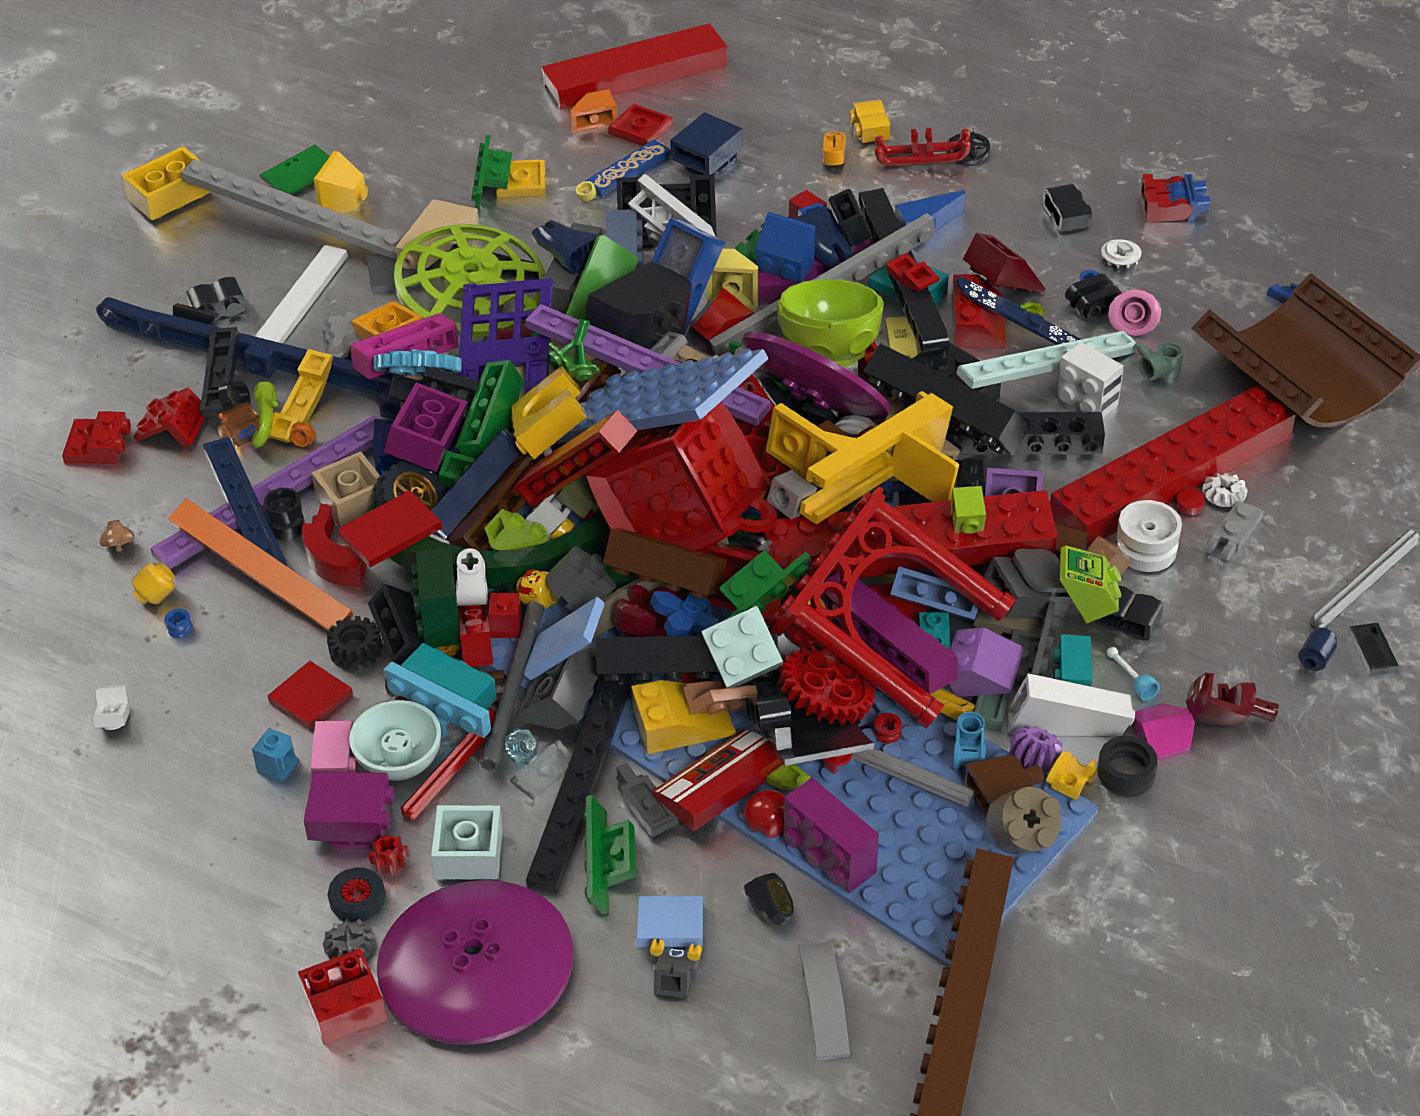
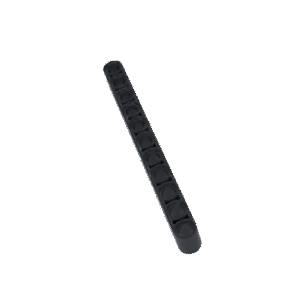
M884 188L858 193L860 209L872 233L874 243L901 229ZM910 250L908 254L915 260L913 253ZM888 273L922 355L949 351L948 333L928 287L920 291L912 290Z

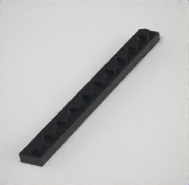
M604 677L600 678L526 878L528 888L553 893L558 892L584 820L586 796L593 795L634 677H622V682H604Z

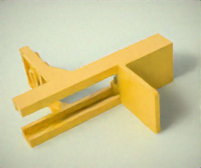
M923 391L919 392L914 404L857 439L823 431L782 403L773 408L766 452L806 478L807 481L821 488V490L801 502L799 511L800 514L816 525L892 476L932 502L951 500L952 488H954L959 464L940 452L943 450L953 406L933 393L928 395Z

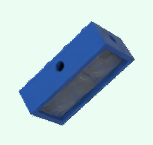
M670 218L652 261L683 275L692 284L685 336L725 241L688 222Z

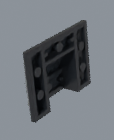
M690 175V183L659 184L708 223L717 237L714 175ZM640 177L616 178L617 210H633L628 203L642 191L638 182ZM647 197L638 206L641 208L652 207V200ZM637 213V220H642L643 247H654L653 243L648 239L649 235L644 227L647 221Z

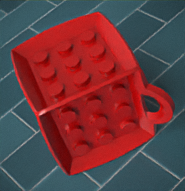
M722 401L701 420L637 430L618 454L586 473L592 494L610 529H626L696 551H702L735 534L738 530L754 533L768 531L774 527L777 518L775 508L764 500L768 487L753 451ZM750 507L756 508L761 513V518L758 520H747L740 516Z

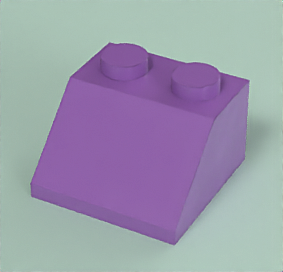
M986 468L985 497L1041 491L1043 471Z
M986 628L957 630L951 650L958 659L957 679L949 683L954 695L965 697L1012 693L1023 653L1022 646Z

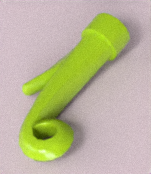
M260 382L254 389L259 412V428L254 433L251 441L255 449L262 447L266 443L272 428L273 407L278 406L276 389L270 382Z

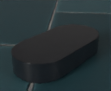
M244 382L220 384L219 399L224 409H242L250 405V391Z

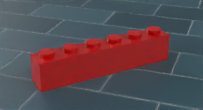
M616 410L532 465L513 488L533 507L618 454L637 430L625 416Z

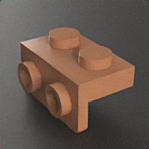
M723 680L690 683L683 687L691 714L709 713V715H714L727 710L738 712L746 709L747 695L758 694L755 685L726 688Z

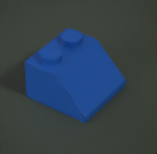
M769 212L755 249V265L758 266L760 271L801 283L814 267L815 226Z

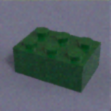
M451 547L416 551L417 563H411L418 637H424L425 644L432 648L460 645L459 613Z

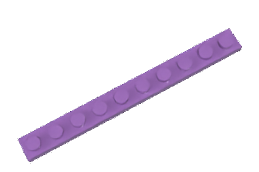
M542 304L525 320L526 328L565 345L574 339L579 323L578 319ZM589 324L583 343L584 353L629 372L637 370L638 373H642L651 367L661 369L671 363L675 366L682 364ZM736 387L722 400V403L732 416L755 426L761 422L771 409L770 400L739 387Z
M373 415L252 487L263 512H265L264 498L269 492L278 488H290L296 492L303 490L313 483L311 472L360 451L364 453L387 439L390 427ZM227 503L209 513L232 530L238 529ZM180 530L150 549L152 556L158 562L172 569L206 547Z

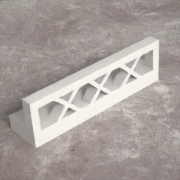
M644 174L638 179L642 191L628 204L631 209L662 234L669 219L674 217L715 236L712 227L648 175ZM647 197L652 200V207L641 208L638 206ZM656 213H669L668 220H656Z

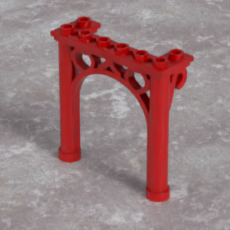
M879 486L872 495L866 492L858 504L850 511L846 517L847 519L842 524V527L845 528L843 534L841 535L837 532L827 544V547L831 550L827 555L821 553L811 567L815 570L811 576L806 573L796 586V589L800 591L797 596L793 597L790 595L770 620L774 625L769 632L770 634L776 633L780 637L786 630L789 639L800 647L809 648L815 643L833 653L916 717V722L926 729L941 712L944 704L867 646L854 627L850 608L851 595L861 572L871 564L886 558L902 557L915 560L937 574L997 622L1009 611L1016 598L1007 591L1003 593L884 501L886 496L882 494L884 489ZM864 536L871 542L882 545V549L874 550L869 548L865 544ZM855 540V548L860 556L851 558L843 555ZM892 541L901 546H892ZM835 567L839 572L840 582H823ZM825 591L834 593L838 598L839 608L835 610L825 609L821 605L820 596ZM839 617L843 630L837 627L830 620Z

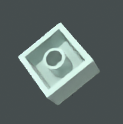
M758 606L701 631L726 688L737 687L783 664V660Z
M437 805L431 854L435 879L498 880L503 835L500 806Z

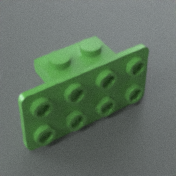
M605 235L598 236L566 315L578 320L580 318L585 320L588 294L635 270L638 263L637 256Z

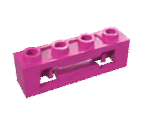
M441 313L350 344L353 368L368 379H372L388 373L374 370V356L378 354H390V351H411L412 349L435 351L437 354H441L458 348L457 324Z

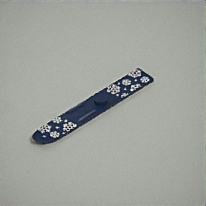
M958 276L956 280L960 291L973 302L1055 345L1082 340L1044 320L1041 315L1031 313L966 278Z

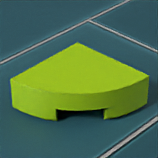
M782 764L767 775V783L778 789L795 790L811 777L796 764L787 766Z

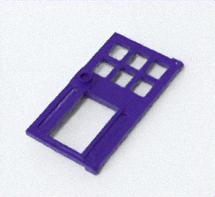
M552 278L463 285L459 347L461 372L458 373V376H465L471 380L478 381L479 385L488 362L510 360L515 367L526 366L525 394L549 376L550 356L548 353L550 348L548 344L551 342V339L538 333L537 337L522 338V321L526 320L534 311H523L524 293L540 292V304L552 308ZM516 294L515 311L498 313L499 296ZM491 296L490 314L474 315L475 298ZM514 321L513 339L497 340L498 322ZM489 323L488 341L472 342L473 325ZM462 420L460 428L454 437L453 444L455 445L457 444L465 420ZM508 428L507 430L514 436V428Z

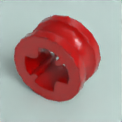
M893 713L879 715L875 720V737L883 743L890 744L898 741L901 737V719ZM889 726V729L893 727V730H888L887 727L883 729V727Z

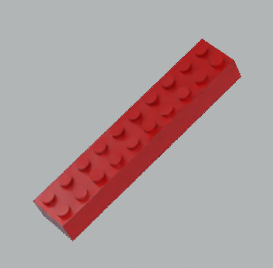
M1256 385L1052 492L1050 506L1054 523L1087 532L1086 548H1088L1098 536L1105 539L1118 532L1119 517L1121 511L1127 505L1142 500H1153L1168 505L1177 499L1180 491L1185 489L1195 490L1203 486L1206 477H1212L1214 472L1223 475L1225 472L1231 471L1290 439L1296 414L1262 387Z
M1047 490L983 497L986 511L984 531H977L971 534L964 532L955 533L951 500L893 506L895 510L968 566L991 563L993 557H1013L1017 549H1046L1055 554L1058 535ZM850 511L834 513L817 525L804 516L794 519H776L774 527L763 532V537L769 538L772 541L768 554L789 560V566L807 552L811 556L812 563H814L821 553L827 555L831 550L827 547V544L837 532L841 535L843 534L845 528L842 527V524L847 519L846 517ZM864 536L865 544L869 548L874 550L882 549V545L875 544ZM855 540L843 555L851 558L860 556L855 548ZM892 541V546H901ZM892 557L871 564L861 572L858 578L897 574L898 567L913 571L930 569L912 559ZM834 567L826 579L838 573V570ZM811 568V572L808 575L811 576L815 570ZM796 580L792 585H796L800 581Z

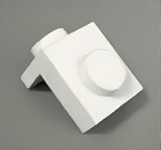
M126 685L98 686L95 690L97 708L93 715L94 728L115 730L125 726L130 713Z

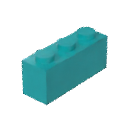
M424 643L401 665L485 709H488L497 699L495 679L488 673L480 672L468 666L464 661L456 660L444 654L440 649L432 648Z

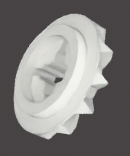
M1111 240L1105 243L1101 249L1102 260L1107 262L1108 266H1117V269L1119 267L1128 269L1130 265L1136 266L1138 261L1141 260V249L1138 245L1128 240Z
M1214 472L1212 477H1206L1202 487L1204 497L1209 502L1222 507H1233L1238 500L1243 502L1248 491L1244 480H1238L1237 475L1229 476L1226 472L1223 475Z

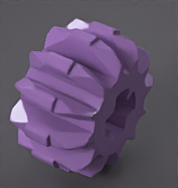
M1026 725L1023 728H1017L1010 741L1009 755L1016 756L1020 764L1024 766V769L1039 765L1043 773H1047L1051 770L1062 752V743L1060 740H1057V736L1048 733L1047 730H1041L1037 726L1032 728Z

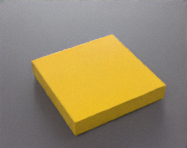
M545 160L511 161L507 189L497 188V198L545 196Z

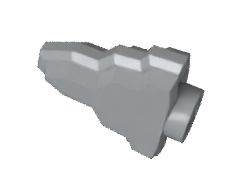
M345 312L342 316H329L328 319L324 320L321 330L322 334L325 335L324 341L328 344L327 354L344 359L351 351L350 344L361 341L351 324V320L359 317L352 312Z

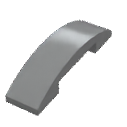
M828 942L799 945L802 973L805 977L811 1014L816 1060L849 1058L850 1047L845 1008L832 944Z

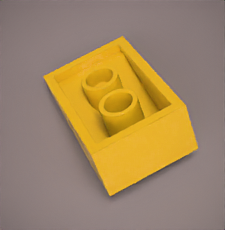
M658 680L631 686L633 712L647 755L736 735L728 710L714 715H709V713L691 714L683 689L689 683Z

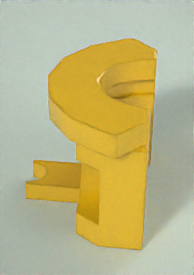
M1065 750L1051 768L1046 783L1051 785L1052 789L1077 800L1085 783H1092L1097 773V768H1095L1097 761L1092 759L1090 764L1085 766L1077 762V758L1073 757L1072 753Z

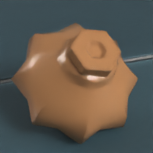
M113 520L107 523V529L100 537V545L102 547L115 546L116 551H122L121 545L131 543L134 534L130 529L122 526L120 520Z

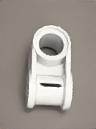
M464 549L457 557L456 596L458 606L488 604L485 562L479 551L475 549ZM469 558H474L475 562L478 563L473 565L472 570H469L464 565L469 562Z

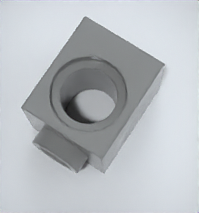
M790 470L772 479L769 485L770 491L767 502L790 519H794L802 515L799 513L801 502L815 494L817 487L795 471Z

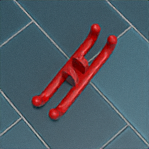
M926 128L925 139L927 143L919 144L917 130L911 129L912 144L898 146L887 145L884 142L883 136L878 135L875 137L877 148L874 153L877 161L888 167L958 162L966 158L970 152V131L963 129L961 137L957 141L933 143L932 128ZM959 150L955 153L934 154V152ZM905 154H913V156H904V157H887V156H886V155H905Z

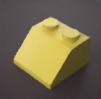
M723 248L707 283V304L724 287L749 309H758V266L736 249Z

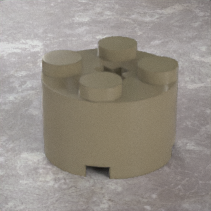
M1024 787L1009 791L995 799L990 805L986 819L987 829L997 842L995 844L1006 853L1020 855L1045 849L1053 845L1061 827L1060 804L1056 798L1051 797L1047 792L1036 787Z

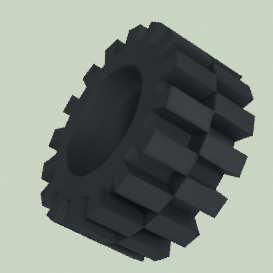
M350 616L345 617L346 622L344 623L341 619L336 622L337 627L332 625L330 632L327 633V644L332 662L335 661L338 667L343 664L345 670H349L350 666H353V670H359V665L367 668L369 667V661L374 664L376 657H380L382 650L380 632L374 621L370 623V619L367 617L361 621L360 616H355V620H351ZM353 640L364 641L363 643L356 646L345 645L346 643Z

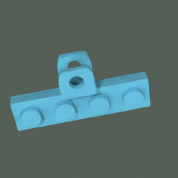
M391 662L384 669L387 687L394 695H401L412 702L421 704L435 714L441 727V741L447 735L446 726L450 722L482 738L491 731L489 710L394 662Z

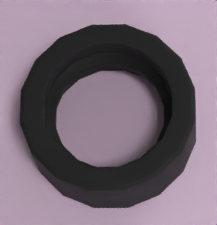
M1134 736L1112 738L1103 745L1099 752L1098 777L1104 786L1118 794L1136 795L1143 793L1152 786L1155 780L1158 766L1157 754L1151 745ZM1118 757H1131L1141 762L1146 769L1137 774H1124L1115 770L1109 762Z

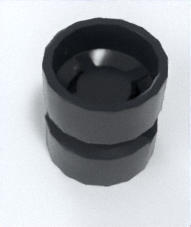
M278 488L269 492L264 498V507L268 523L275 538L286 541L299 537L302 534L305 520L298 492L290 488Z

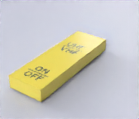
M885 318L889 348L911 359L918 355L915 337L907 318Z

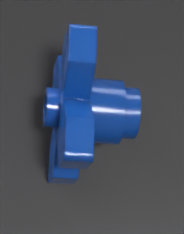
M655 591L650 600L655 612L668 617L664 625L667 632L666 636H695L696 633L702 635L701 631L721 622L719 619L707 614L711 606L708 599L690 595V593L686 600L682 601L669 592Z

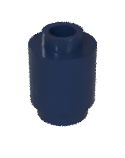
M1317 628L1312 631L1298 653L1299 661L1303 666L1310 670H1323L1337 647L1336 635L1327 628Z

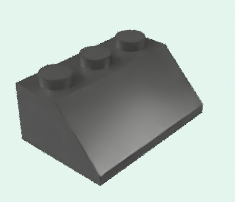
M591 641L590 644L532 679L515 718L522 722L557 730L570 724H577L584 715V706L593 695V686L596 679L599 678L597 675L596 645Z

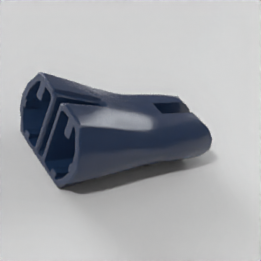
M823 206L794 218V220L815 226V256L828 269L839 265V260L842 263L854 256L831 209Z
M553 220L546 222L545 226L540 225L531 233L533 240L550 252L572 274L584 270L596 238L599 236L572 229Z

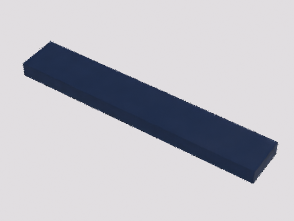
M230 437L203 444L204 453L241 536L287 566V562Z

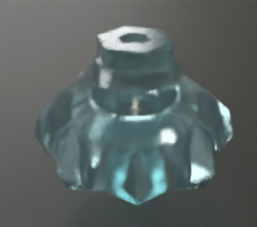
M514 728L512 733L505 737L506 747L504 753L510 757L513 764L522 763L527 765L537 755L536 747L538 740L533 737L530 730Z

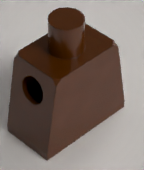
M1014 755L966 764L964 784L966 787L974 790L973 798L986 818L990 805L1004 793L1024 787H1034V785L1044 782V774L1039 765L1024 769Z

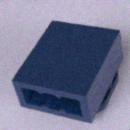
M704 112L670 140L671 160L705 175H719L736 162L737 152L743 148V128Z

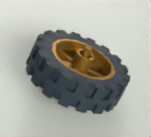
M401 461L393 464L378 477V482L373 487V491H375L373 502L379 507L398 497L396 491L403 494L410 490L431 510L444 495L445 487L443 483H439L437 480L438 476L434 472L430 473L428 469L422 468L417 464ZM400 483H405L406 489Z

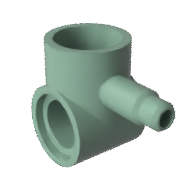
M1142 342L1136 344V349L1142 356L1139 362L1140 370L1148 381L1158 378L1172 379L1179 376L1184 353L1182 346L1175 342H1164L1158 346L1157 351L1153 352Z

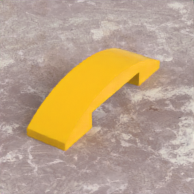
M311 349L307 350L297 369L300 376L281 413L275 412L273 415L272 428L268 438L289 443L291 442L290 432L293 429L292 425L297 422H308L326 385L333 360L331 354Z

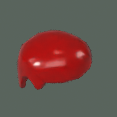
M764 790L755 793L747 801L743 814L745 821L754 833L757 830L762 831L768 838L783 835L785 795L775 790Z

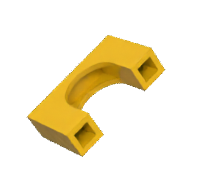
M562 365L511 405V419L514 422L512 426L515 430L513 434L517 439L515 444L524 455L529 453L533 459L587 418L585 409L575 398L580 394L579 385L570 377Z

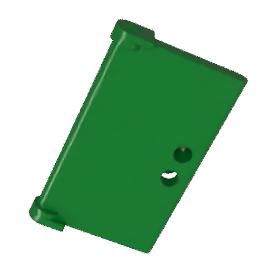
M313 145L261 173L260 177L272 188L292 195L314 183L315 176L330 156L317 145Z

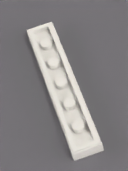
M324 245L255 337L284 343L347 259V250Z

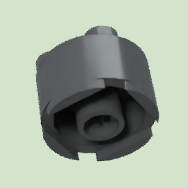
M577 546L573 547L546 576L547 584L557 599L562 596L568 602L565 607L572 612L596 597L599 599L606 597L616 588L615 582L604 569L606 564H603L604 560L602 557L595 553L591 556Z

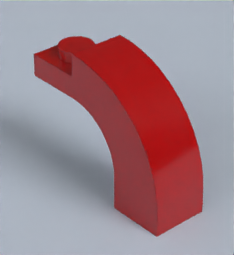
M320 504L317 515H313L312 524L303 523L302 527L305 553L310 567L318 576L331 583L349 587H362L367 564L350 546L338 545L330 540L335 525L332 506Z

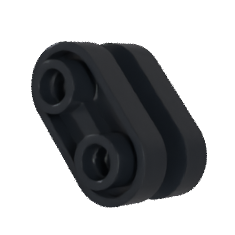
M1098 274L1072 284L1065 292V300L1071 307L1075 308L1082 319L1090 320L1107 314L1114 298L1123 292L1117 286H1114L1112 280L1106 274Z

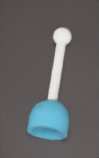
M1110 647L1107 649V656L1112 659L1114 658L1135 680L1134 691L1141 700H1151L1158 694L1160 684L1152 676L1146 674L1139 676L1118 655L1117 648Z

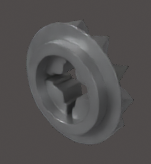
M346 918L344 923L339 925L334 923L332 929L325 932L323 948L329 959L360 948L366 959L374 950L375 935L371 926L363 924L360 919L356 922H351ZM349 934L353 938L352 944H350L351 949H348V946L345 944L346 936Z

